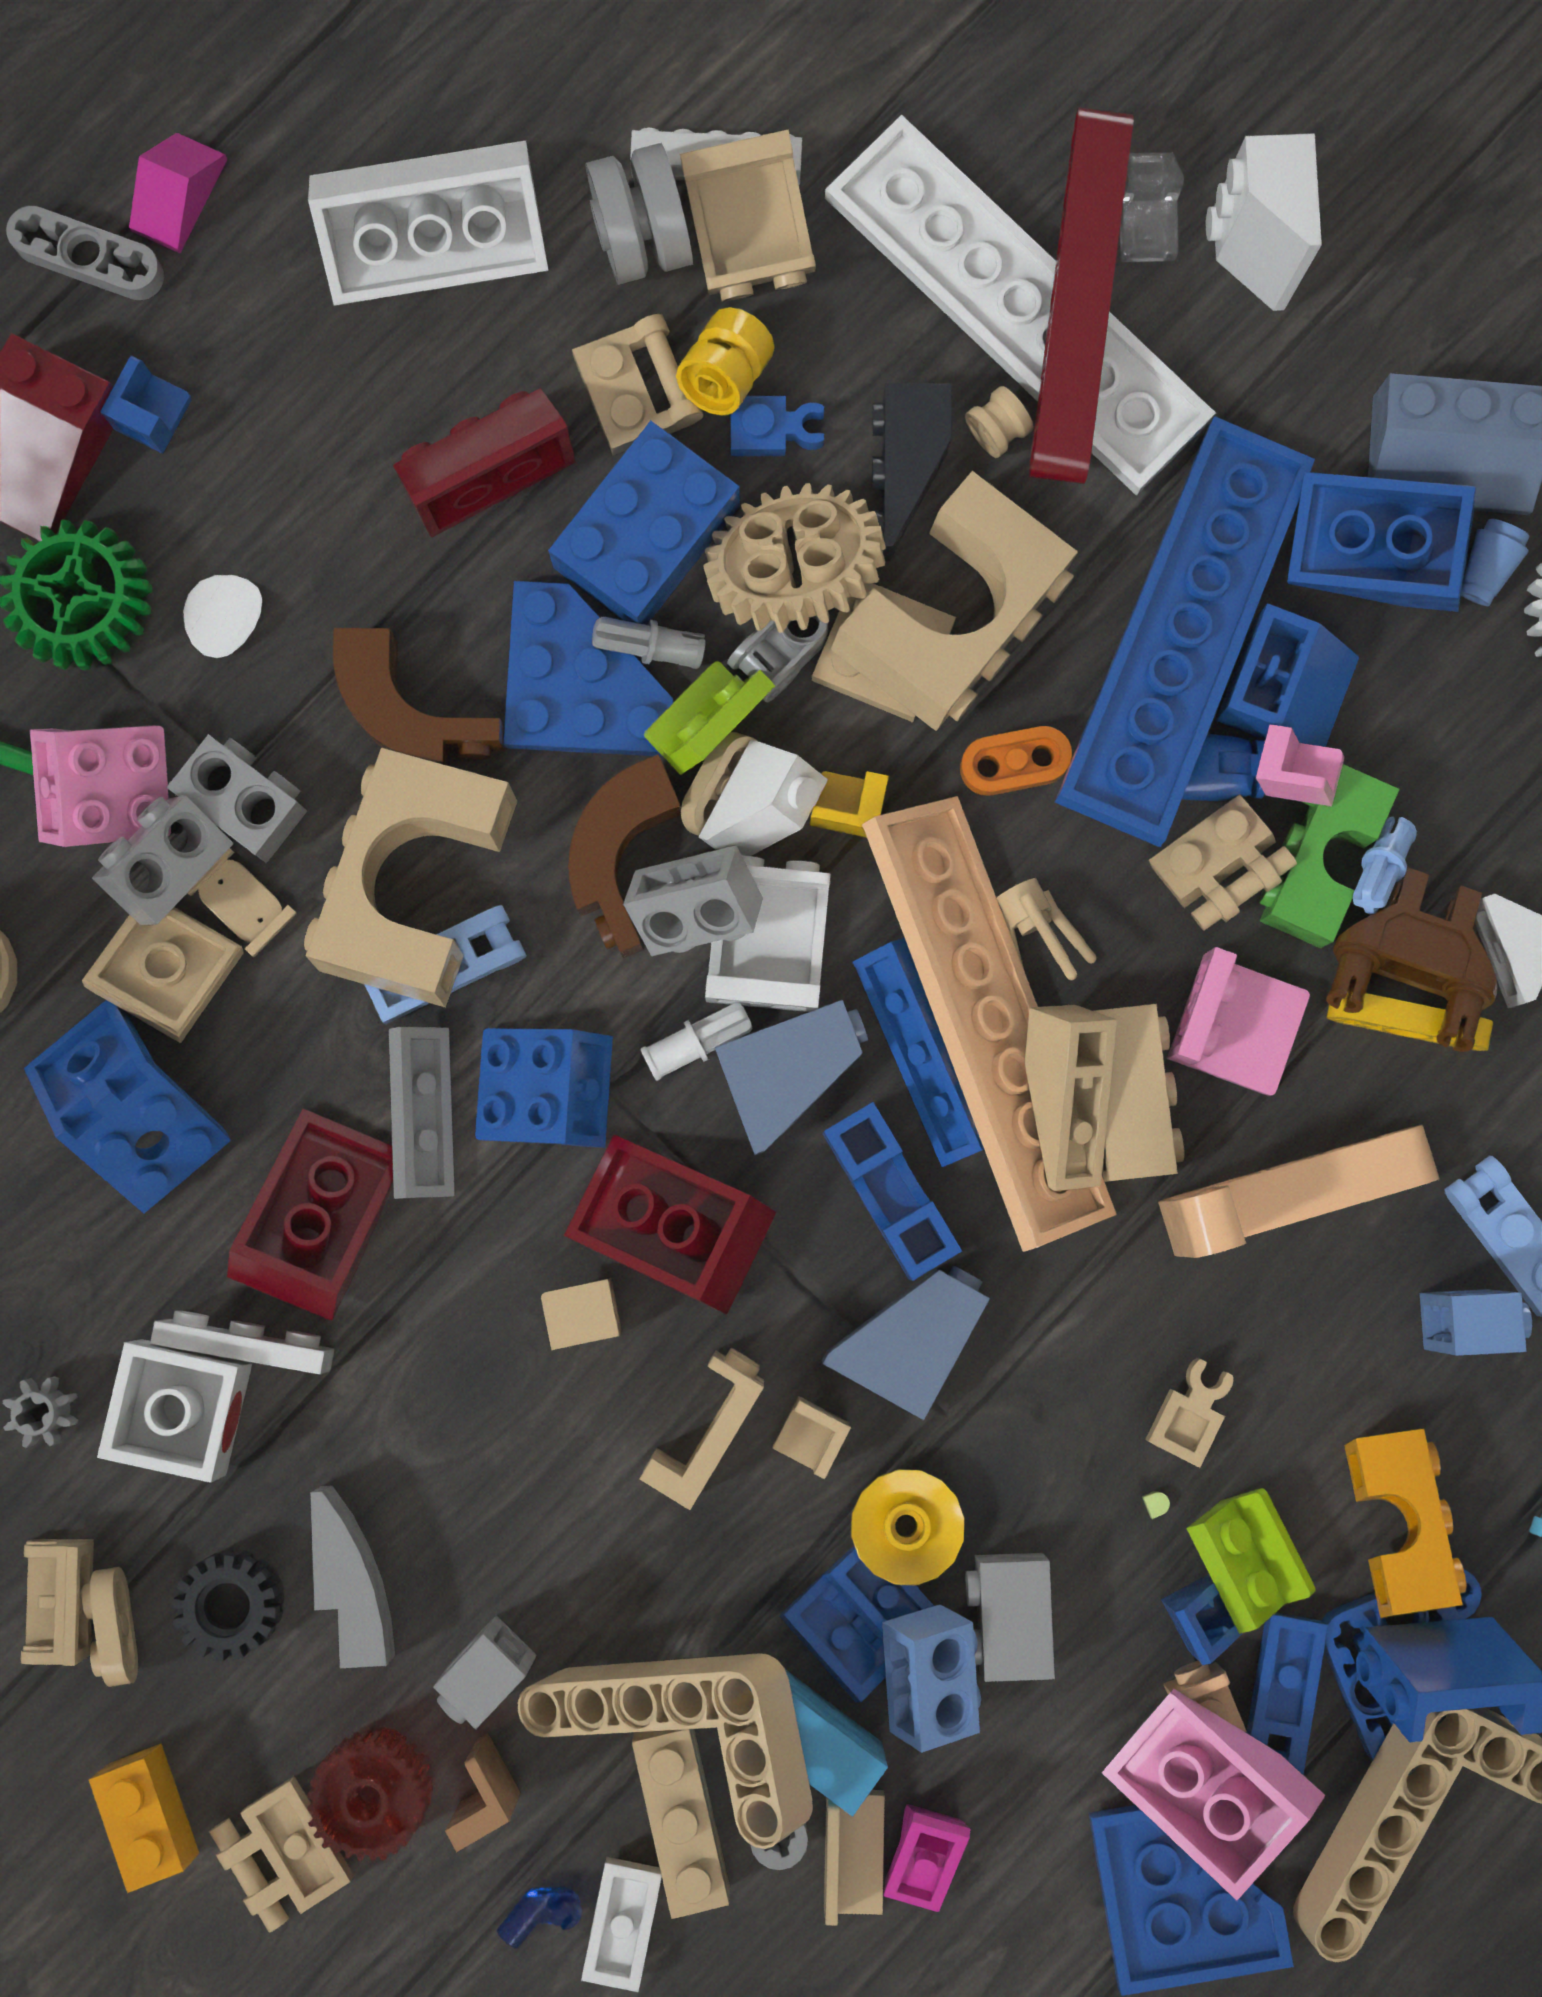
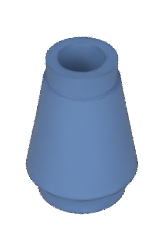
M1488 519L1484 529H1478L1463 579L1461 596L1474 603L1490 606L1493 598L1497 596L1529 551L1525 546L1530 536L1512 524L1497 519Z

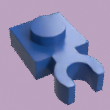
M746 396L739 408L731 414V456H785L786 441H795L800 447L807 450L822 448L824 446V433H808L803 428V424L811 419L823 420L824 406L818 403H806L801 405L795 412H786V396Z

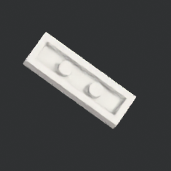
M175 1311L173 1319L154 1322L150 1342L153 1345L314 1374H323L331 1370L334 1348L319 1346L321 1338L319 1335L287 1331L285 1340L263 1336L265 1326L242 1321H231L229 1329L207 1326L209 1316L187 1311Z

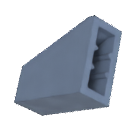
M843 1000L715 1047L755 1156L766 1152L862 1055L860 1043L868 1041L863 1022L857 1009L847 1012Z
M953 1265L948 1275L935 1269L828 1349L821 1361L829 1368L924 1420L990 1298L978 1292L983 1283L981 1280Z

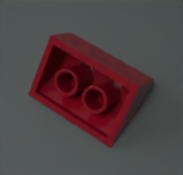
M539 388L530 394L526 391H521L509 396L501 402L499 410L482 419L470 417L459 422L451 429V435L433 444L422 442L414 445L401 456L402 460L393 464V467L428 534L432 538L576 462L568 428L561 415L542 389Z

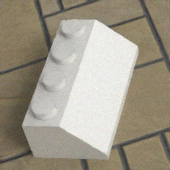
M526 141L310 175L308 202L334 305L548 271Z

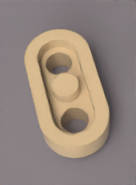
M730 732L705 758L682 802V822L690 833L700 835L751 739L757 741L756 739Z
M120 1567L95 1570L92 1573L90 1583L84 1584L82 1589L83 1610L87 1619H93L96 1641L92 1642L90 1648L92 1671L96 1677L102 1676L108 1687L134 1683L138 1673V1653L129 1589L125 1574Z

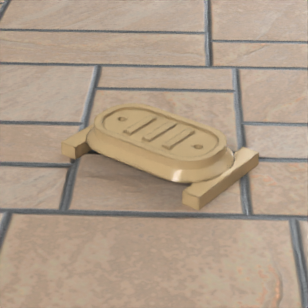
M229 848L190 889L188 894L192 896L198 890L202 902L242 940L251 942L245 950L255 957L297 913L289 905L282 910L278 899L242 864L234 860H227L234 853Z

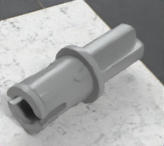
M601 617L594 624L592 644L600 649L641 656L642 663L650 664L652 660L698 669L704 655L705 635L668 629L667 627L658 626V622L651 619L647 625Z

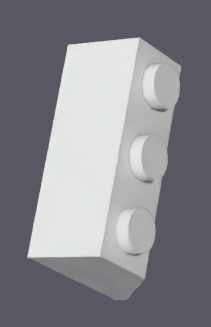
M1315 134L1245 136L1236 159H1230L1228 162L1225 183L1218 184L1215 205L1208 207L1206 235L1208 241H1215L1216 261L1273 311L1286 308L1322 245Z

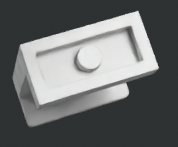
M742 855L763 897V901L753 933L746 934L742 938L733 941L719 940L711 942L709 972L705 992L706 1002L730 1005L740 1003L742 1006L803 1012L814 1011L818 1009L831 874L819 872L820 865L813 862L787 861L786 869L764 867V859Z

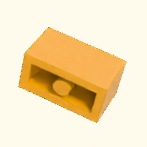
M162 1743L111 1762L89 1779L127 1893L183 1872L198 1856L199 1850Z

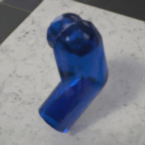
M565 1886L533 1887L525 1892L496 1931L504 1942L518 1949L537 1924L561 1925L562 1930H569L575 1927L582 1917L579 1896Z

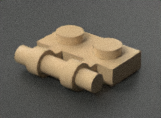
M1240 794L1149 859L1153 870L1184 908L1202 895L1205 897L1207 902L1191 912V915L1203 931L1220 919H1223L1225 922L1229 921L1240 913L1238 906L1262 889L1266 892L1272 890L1282 882L1280 876L1297 865L1296 860L1285 846L1268 858L1260 854L1276 843L1271 830ZM1242 866H1245L1248 870L1247 873L1225 889L1219 885L1221 881Z
M295 1776L242 1810L240 1814L251 1830L248 1834L240 1837L230 1818L222 1821L209 1831L220 1849L216 1854L224 1870L231 1868L247 1895L243 1902L252 1916L259 1915L268 1932L274 1931L289 1919L279 1902L284 1896L289 1894L298 1911L302 1914L350 1883L354 1877V1874ZM262 1849L278 1876L268 1882L252 1857V1854Z

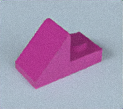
M906 1804L901 1838L885 1879L883 1896L939 1912L969 1841L970 1828L958 1818Z

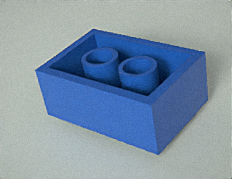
M650 420L548 550L553 568L621 620L647 625L649 620L655 616L705 552V549L712 543V533L714 531H721L726 525L724 518L733 516L740 507V486Z

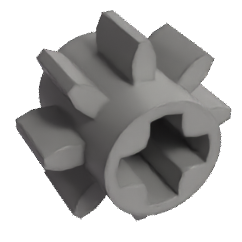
M58 1377L47 1378L43 1382L41 1390H39L37 1383L32 1378L20 1381V1389L23 1395L3 1400L2 1404L11 1409V1421L3 1428L5 1431L16 1429L21 1434H24L22 1447L34 1446L39 1441L41 1434L49 1446L61 1442V1434L58 1429L62 1426L67 1427L78 1423L79 1420L70 1415V1403L78 1396L76 1393L64 1395L61 1391L57 1390L59 1385ZM46 1403L49 1412L42 1417V1420L36 1421L33 1417V1411L40 1407L39 1404Z

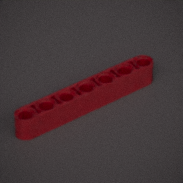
M1082 107L1077 109L1070 149L1029 477L1085 484L1087 479L1134 121L1133 114Z

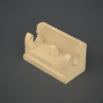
M31 1539L26 1541V1545H24V1557H28L26 1645L23 1646V1651H21L22 1664L75 1666L90 1656L92 1619H87L82 1605V1589L84 1584L90 1583L93 1573L94 1539Z

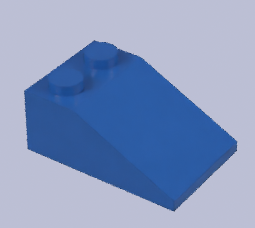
M1304 472L1288 573V584L1404 607L1458 612L1475 508L1476 487Z

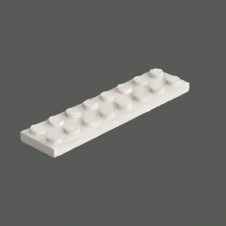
M901 115L825 189V199L1038 401L1056 261ZM1109 312L1091 453L1137 496L1212 420L1216 412Z

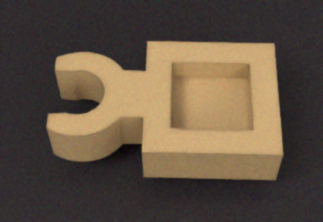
M1196 1358L1190 1363L1186 1372V1381L1189 1387L1186 1395L1184 1396L1172 1389L1169 1390L1145 1440L1200 1468L1225 1416L1210 1408L1214 1400L1221 1399L1228 1394L1233 1385V1375L1223 1371L1219 1376L1217 1384L1206 1388L1201 1382V1373L1205 1369L1207 1362Z

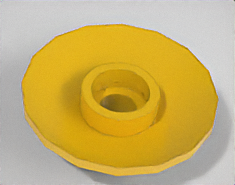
M898 1469L877 1477L861 1492L852 1512L851 1538L858 1557L874 1575L895 1585H920L938 1578L955 1562L964 1542V1516L957 1497L942 1480L921 1470ZM902 1515H910L915 1520V1529L908 1536L899 1535L895 1529V1523Z

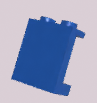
M1493 1617L1365 1627L1363 1649L1358 1653L1356 1659L1359 1681L1369 1690L1385 1711L1388 1719L1394 1722L1408 1742L1423 1741L1426 1717L1431 1712L1496 1706L1521 1735L1542 1733V1671Z

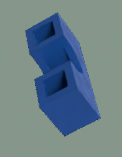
M874 1102L823 1131L822 1135L909 1280L917 1279L962 1252L935 1204L929 1200L902 1155L901 1147Z

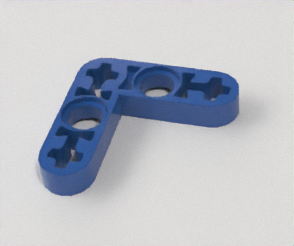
M1464 1569L1466 1592L1460 1594L1463 1605L1433 1610L1435 1614L1432 1617H1429L1428 1611L1414 1613L1410 1624L1468 1618L1475 1613L1480 1605L1482 1596L1480 1584L1474 1575ZM1375 1592L1332 1609L1321 1620L1328 1625L1324 1653L1363 1748L1372 1761L1386 1737L1381 1725L1374 1720L1367 1725L1365 1720L1385 1717L1390 1729L1394 1722L1388 1719L1378 1702L1371 1705H1364L1358 1702L1354 1691L1355 1685L1359 1680L1356 1663L1350 1650L1340 1642L1334 1643V1638L1341 1634L1339 1624L1344 1621L1353 1628H1360V1633L1353 1636V1642L1359 1653L1363 1649L1365 1627L1388 1625L1385 1617L1380 1618ZM1344 1664H1353L1344 1671Z

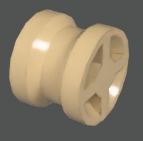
M1000 386L991 393L990 402L983 407L974 406L965 414L966 423L975 439L986 452L995 458H999L1007 451L1009 442L1015 437L1024 438L1034 428L1030 415L1016 395L1004 386Z

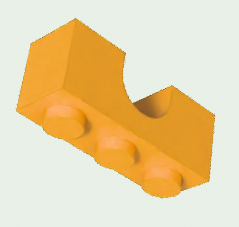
M1424 1429L1356 1438L1344 1445L1356 1502L1374 1499L1388 1501L1403 1513L1407 1522V1539L1397 1553L1380 1555L1368 1560L1380 1618L1463 1605L1460 1594L1466 1592L1465 1573L1459 1558H1452L1447 1536L1453 1533L1452 1514L1447 1501L1439 1499L1435 1477L1440 1475V1459L1435 1444L1427 1442Z

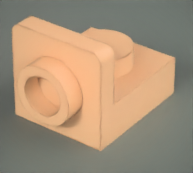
M1199 1661L1186 1664L1174 1672L1176 1679L1164 1683L1168 1695L1175 1689L1242 1731L1247 1732L1228 1687L1230 1684L1228 1676L1216 1662L1210 1665H1202Z

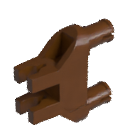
M1407 867L1402 882H1398L1395 887L1390 906L1354 924L1336 939L1333 952L1339 964L1326 1001L1330 1006L1338 1009L1342 998H1345L1348 991L1343 1011L1348 1013L1360 1012L1364 1006V998L1371 974L1374 972L1445 997L1448 1004L1436 1040L1440 1045L1447 1048L1450 1045L1451 1038L1456 1037L1453 1050L1460 1052L1470 1051L1475 1043L1474 1037L1481 1012L1494 1003L1497 994V980L1493 966L1473 930L1482 893L1460 885L1454 901L1449 902L1444 917L1441 919L1419 911L1429 874Z

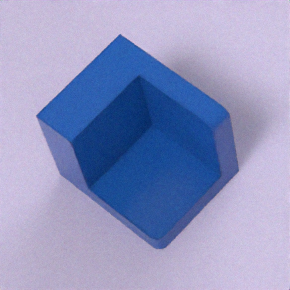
M130 356L100 413L115 431L163 454L191 402V396L187 391L152 375L142 360Z

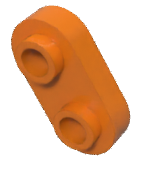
M1039 726L983 737L972 742L965 750L960 763V774L970 790L986 796L1047 785L1057 781L1064 775L1071 763L1072 748L1069 740L1061 731L1049 726ZM1037 749L1046 750L1051 756V764L1044 767L1038 766L1032 759V752ZM982 760L993 761L997 766V774L993 777L981 775L978 771V763Z

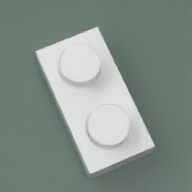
M606 1857L581 1981L639 1992L662 1878L659 1867Z

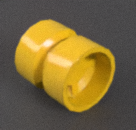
M730 307L719 309L711 317L699 335L698 341L690 348L678 366L676 379L679 388L688 400L708 413L721 416L732 414L739 408L751 390L753 381L760 376L772 358L775 348L772 335L761 321L742 309Z

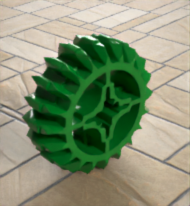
M62 519L58 535H55L48 526L40 525L39 535L42 540L37 544L28 538H21V545L27 551L22 559L16 555H6L7 562L16 570L14 574L0 576V584L12 591L0 597V607L5 611L11 612L3 621L5 627L11 632H18L15 642L24 650L33 648V657L42 663L53 658L54 665L63 670L69 668L73 659L81 670H90L94 654L104 665L111 664L112 655L109 649L113 646H116L124 653L130 652V645L124 639V636L129 631L134 635H144V628L135 621V617L152 614L151 606L139 599L153 591L152 585L147 580L141 579L147 572V567L141 559H133L135 548L128 541L118 542V535L110 528L105 527L98 533V528L95 524L86 520L83 521L77 531L69 520ZM96 558L109 563L115 578V594L109 593L102 586L97 585L98 573L94 570ZM64 562L63 567L57 573L47 575L54 567ZM81 588L88 593L78 596ZM69 594H71V595H77V596H73V597H72L71 602H68V601L63 597V596L69 597ZM37 597L44 598L50 605H54L53 619L57 621L55 633L44 629L37 612ZM106 615L97 625L86 630L88 623L94 617Z

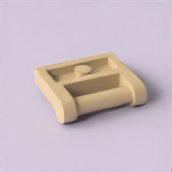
M662 314L647 316L632 327L572 349L574 360L613 455L628 450L650 420L670 434L691 426L703 418L702 410L688 400L679 388L676 379L678 365L666 338L670 331ZM643 347H647L671 406L668 410L658 414L654 409L632 354L633 351Z

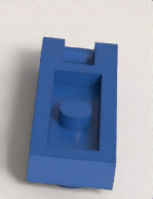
M1276 1612L1264 1623L1246 1733L1265 1745L1268 1744L1269 1733L1286 1736L1285 1746L1282 1751L1273 1750L1280 1753L1301 1774H1304L1328 1625L1323 1621Z

